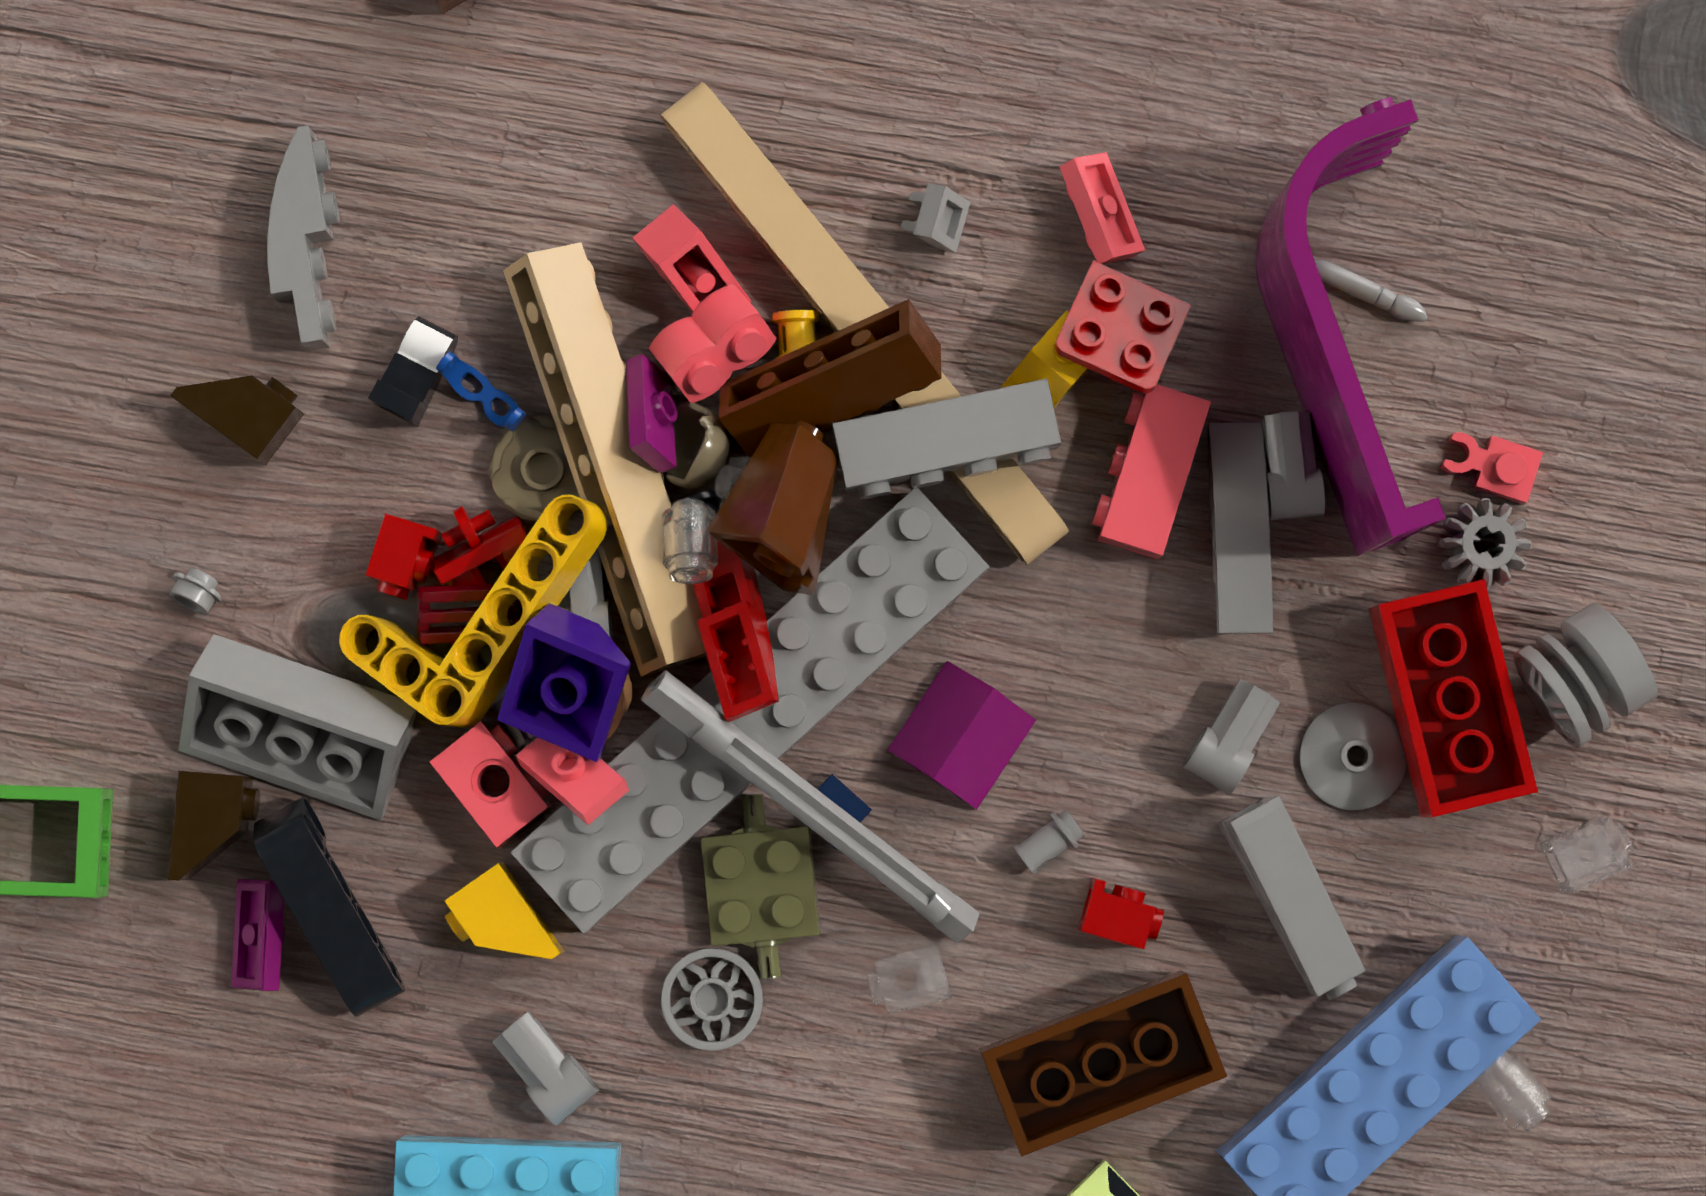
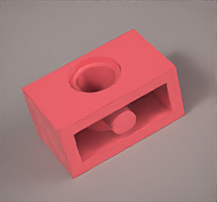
M480 721L433 758L430 764L496 848L506 845L552 808L545 798L550 792L527 771H524L514 759L512 754L519 750V748H517L515 742L503 727L498 724L491 729L487 723ZM493 766L503 767L510 778L507 791L498 797L489 796L482 787V777L485 771Z

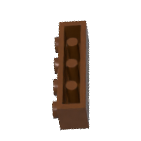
M909 299L728 380L720 388L719 419L751 459L772 423L795 424L800 420L824 433L833 429V423L846 421L864 412L875 411L889 401L912 391L923 390L932 382L942 379L941 344Z

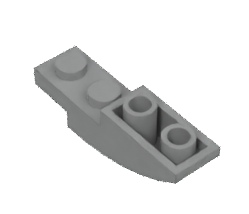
M307 125L297 127L285 152L276 178L270 205L267 233V265L271 295L280 303L294 300L301 344L309 351L329 348L328 332L336 331V321L331 300L322 299L319 280L327 279L324 253L321 247L314 248L313 243L334 240L332 224L340 223V216L334 191L326 192L323 172L331 171L325 139L317 140V136Z

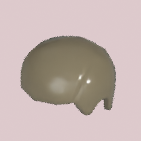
M688 401L676 407L677 419L674 421L676 467L665 471V473L667 474L666 479L686 489L701 488L712 481L725 466L731 440L727 428L720 421L716 413Z

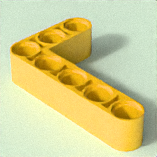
M561 495L554 498L534 524L444 659L425 644H420L417 638L398 624L370 615L354 616L343 625L339 637V644L343 654L430 721L438 725L457 728H469L476 725L484 717L498 693L510 678L526 624L549 603L555 606L561 603L604 539L608 525L604 511L599 505L574 495ZM581 509L584 515V523L576 534L571 535L568 530V520L576 510ZM550 554L553 560V569L546 579L540 580L537 573L538 564L544 556ZM519 599L522 604V615L520 620L511 626L507 618V612L510 605ZM373 629H376L379 635V643L377 648L372 653H369L366 647V639L368 634ZM488 644L492 651V659L490 664L481 671L477 663V656L480 649ZM414 659H417L420 665V674L417 680L410 684L406 676L407 668ZM457 689L461 695V706L454 715H451L447 708V700L449 695Z

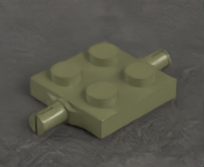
M763 793L752 794L754 815L751 795H743L740 798L742 799L744 828L725 836L701 838L711 946L740 943L750 947H757L759 979L770 978L768 957L771 978L782 977L778 945L792 938L821 935L810 827L780 829L766 826Z

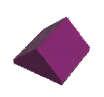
M946 661L887 750L977 810L1036 722V719L992 686L951 662Z

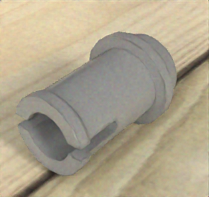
M1067 810L1058 816L1055 812L1051 813L1050 816L1053 819L1020 844L1013 846L1033 875L1072 845L1075 849L1080 847L1077 841L1083 838L1085 834Z

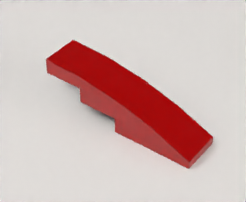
M707 527L686 536L697 576L691 579L703 617L697 620V624L725 720L731 722L779 702L767 619L755 569L707 533Z

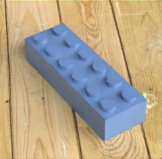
M1455 935L1218 1148L1216 1152L1255 1196H1347L1542 1019L1468 937Z

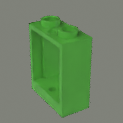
M0 785V799L79 801L75 883L0 880V895L108 897L113 789Z

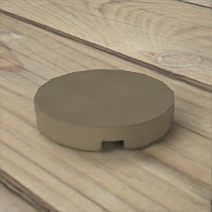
M544 415L523 420L514 431L508 429L504 431L493 447L489 473L493 490L506 509L522 520L537 522L547 505L554 498L561 495L580 497L553 417Z

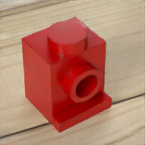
M385 513L365 574L367 577L379 581L376 591L407 600L410 591L414 592L417 581L425 583L434 557V552L427 550L429 542L440 544L442 533L435 528Z
M1096 878L1091 879L1077 930L1141 949H1145L1147 939L1156 941L1162 925L1164 909L1143 904L1146 895L1144 892L1115 884L1112 894L1104 892L1106 881Z

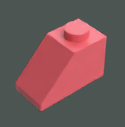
M674 204L632 238L659 275L692 314L708 295L732 284H735L748 301L751 302V299L701 230Z

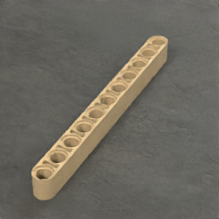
M701 82L660 115L670 132L815 310L820 312V316L834 333L889 308L705 83ZM941 372L942 379L932 382L923 390L912 391L892 400L891 403L897 410L962 396ZM1013 458L996 462L998 470L983 475L966 477L964 469L950 471L949 474L1025 565L1028 566L1069 532L1061 517Z

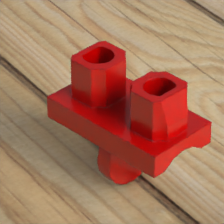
M462 505L453 510L459 525L443 532L441 536L448 548L465 539L467 541L433 558L434 572L441 585L446 582L450 586L487 584L478 566L496 557L504 571L526 538L527 533L520 518L516 515L479 534L478 532L496 524L490 510L488 509L470 518Z

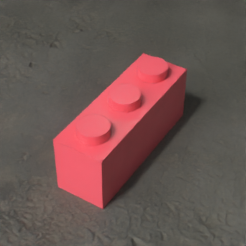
M1156 384L1152 392L1147 394L1143 393L1141 395L1133 392L1124 419V423L1133 426L1127 446L1117 443L1108 470V474L1117 478L1111 496L1101 494L1091 524L1100 527L1097 541L1156 560L1163 556L1211 401Z

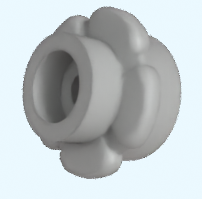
M189 568L186 576L183 573H175L172 576V579L176 582L169 596L181 606L195 613L207 615L212 605L221 601V595L215 590L218 582L207 573L195 568Z

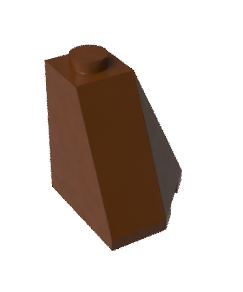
M800 420L795 424H771L706 532L783 591L812 595L818 581L838 454L823 443L825 436L821 431Z

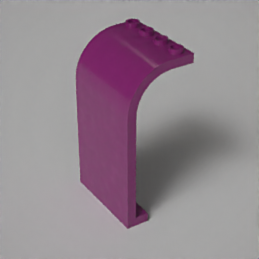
M1392 97L1364 106L1360 109L1362 116L1332 130L1309 151L1269 209L1260 229L1256 248V274L1261 296L1304 412L1310 411L1313 438L1357 556L1408 539L1446 519L1438 497L1409 508L1405 507L1315 263L1307 234V210L1311 194L1333 182L1382 166L1384 164L1382 159L1392 154L1391 148L1398 146L1401 142L1400 137L1407 135L1408 131L1411 130L1410 125L1418 122L1419 119L1411 99L1394 104Z

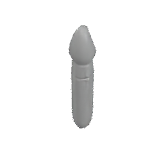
M1314 259L1322 282L1371 305L1374 304L1378 308L1386 311L1389 310L1395 318L1417 322L1427 320L1425 309L1412 297L1396 295L1389 289L1381 287V285L1332 262Z

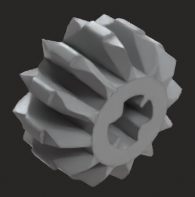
M1483 498L1478 501L1476 512L1468 503H1464L1457 507L1458 516L1461 521L1450 517L1443 521L1442 526L1454 538L1447 537L1438 540L1437 548L1453 550L1454 556L1442 563L1444 570L1452 569L1458 565L1463 567L1457 577L1458 584L1469 583L1476 574V581L1485 579L1488 590L1492 583V576L1498 584L1505 586L1512 581L1508 568L1515 571L1525 569L1527 563L1523 558L1515 554V551L1521 552L1531 549L1532 542L1528 539H1516L1515 533L1523 530L1527 524L1524 519L1516 520L1511 524L1506 521L1512 509L1507 503L1501 505L1494 515L1489 498ZM1476 532L1481 538L1489 535L1492 537L1495 546L1488 549V551L1493 553L1492 557L1487 551L1478 554L1475 550L1473 543L1480 540L1479 537L1475 536Z

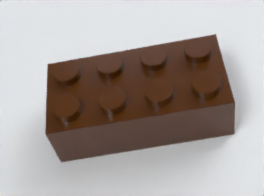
M1181 970L979 1048L1021 1157L1227 1077L1188 974Z

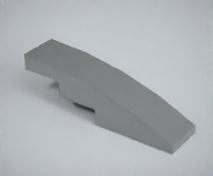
M1209 423L1210 531H1212L1213 582L1216 585V635L1272 634V569L1262 423Z

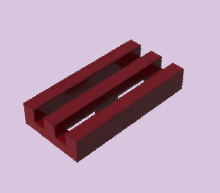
M494 584L418 587L417 640L420 644L455 643L466 625L430 627V623L469 622L479 608L463 607L430 610V603L481 601L485 599ZM519 599L512 603L507 612L508 620H512L511 626L516 624L522 615V604Z

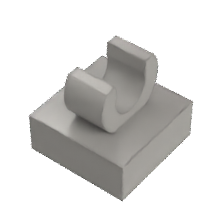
M928 183L925 193L913 192L909 196L911 202L921 207L917 221L903 220L901 226L938 250L956 253L971 202L947 186Z

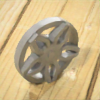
M705 948L686 955L670 970L662 988V1011L671 1031L684 1043L701 1050L715 1051L727 1049L744 1040L756 1026L763 1007L762 986L753 967L741 956L725 949ZM705 957L722 958L712 968L711 977L709 978L705 969L692 963ZM731 961L734 963L731 979L726 982L719 978V972ZM684 967L699 975L701 981L695 987L689 984L682 970ZM740 969L748 976L754 995L742 989L732 990V987L738 983ZM677 977L683 990L690 993L691 996L682 997L671 1007V989ZM740 997L754 1004V1008L737 1010L733 1007L734 998ZM691 1004L695 1013L693 1016L675 1019L674 1015L685 1005ZM728 1014L734 1018L750 1017L741 1031L728 1038L731 1024L727 1017ZM700 1018L703 1019L701 1028L707 1041L689 1035L680 1026L692 1025ZM720 1020L723 1024L720 1041H716L710 1028L711 1021Z

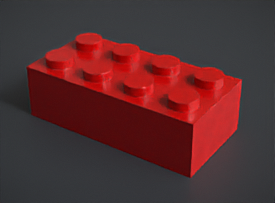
M1485 579L1386 602L1369 608L1420 818L1437 817L1537 793L1538 788Z

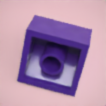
M549 603L525 626L497 720L597 762L601 758L631 662L600 624Z

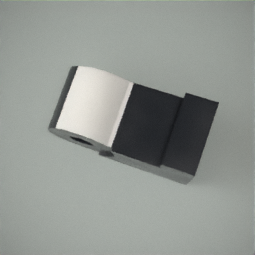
M418 316L409 327L398 353L394 354L382 379L377 380L368 399L376 406L418 427L443 377L436 369V366L449 351L454 353L458 336Z

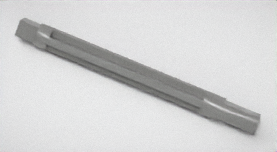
M665 670L650 683L642 696V701L711 755L719 757L914 907L918 914L949 938L958 943L974 932L980 914L977 910L942 883L928 876L742 732L734 722L725 720L721 712Z

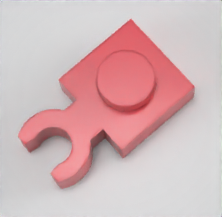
M1456 432L1449 436L1448 442L1460 445L1464 449L1465 459L1462 463H1456L1447 459L1443 460L1440 468L1444 472L1451 475H1461L1467 471L1476 473L1473 489L1522 505L1528 503L1543 455L1542 451L1493 435L1488 438L1485 449L1480 448L1476 440L1466 433Z

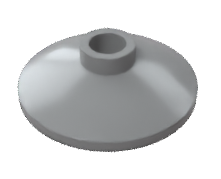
M1344 703L1328 708L1320 713L1307 727L1299 749L1301 772L1311 791L1325 803L1345 810H1363L1385 801L1400 785L1407 765L1396 723L1381 710L1362 703ZM1354 745L1361 747L1366 756L1364 763L1358 767L1351 765L1347 760V752Z

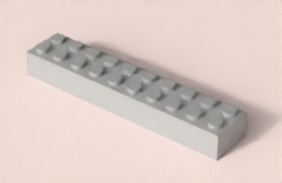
M914 488L818 575L817 586L812 595L796 594L767 621L774 658L779 702L732 722L779 760L981 578L990 566L920 489ZM710 672L691 690L723 714L712 672ZM662 716L608 764L625 779L630 791L589 825L563 804L511 851V854L583 934L588 933L752 785L750 781L719 757L711 755Z

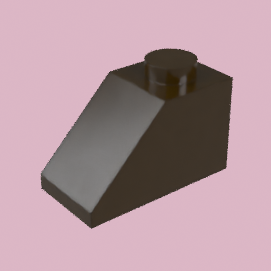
M251 375L176 387L170 395L265 465H267L304 415L303 412L292 405L298 395L273 377L270 378L266 385Z
M178 770L168 880L180 881L191 879L248 831L249 820L256 821L260 805L259 788H252L253 777Z

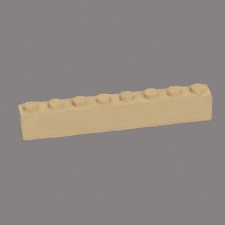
M581 242L527 253L503 270L579 496L582 499L599 505L605 513L608 523L607 532L597 549L640 676L695 661L706 656L697 620L703 617L691 579L697 576L696 569L690 562L681 536L680 520L672 510L664 486V474L656 471L629 448L626 364L621 360L612 334L611 318L607 311L604 310L595 284L594 268L591 262L587 260Z

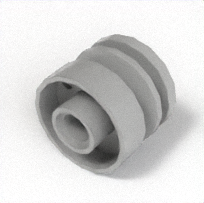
M1597 603L1589 604L1561 623V633L1567 648L1547 633L1536 639L1537 650L1528 645L1513 654L1518 674L1533 705L1548 724L1575 748L1581 747L1592 740L1591 729L1597 733H1602L1610 728V719L1603 702L1613 711L1625 717L1640 709L1658 695V688L1653 674L1640 648L1619 622Z

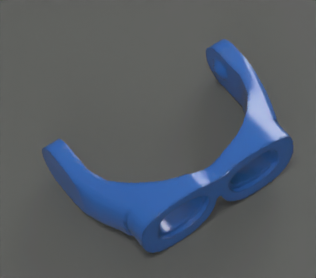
M451 351L436 366V369L448 380L452 388L462 398L471 402H482L487 418L498 427L514 431L525 418L526 413L519 408L511 397L505 392L494 388L483 374L471 365L461 361ZM467 375H472L479 380L483 389L478 393H472L463 387V379ZM494 399H501L510 406V410L505 416H499L492 410Z

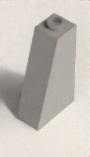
M1264 797L1219 821L1218 824L1309 993L1317 997L1325 993L1328 1000H1331L1355 988L1357 983L1354 977L1366 970L1280 797Z

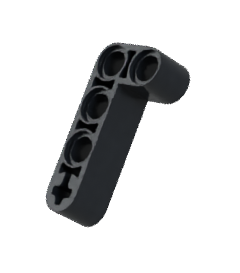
M302 797L255 822L253 841L264 866L351 1013L358 1017L405 992V987L397 968L328 851L324 829L307 799Z

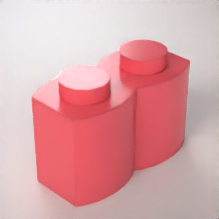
M732 284L708 295L697 306L692 316L677 320L664 328L654 338L648 349L690 403H694L709 397L719 390L730 378L733 371L743 369L758 361L769 351L777 338L760 313L735 284Z

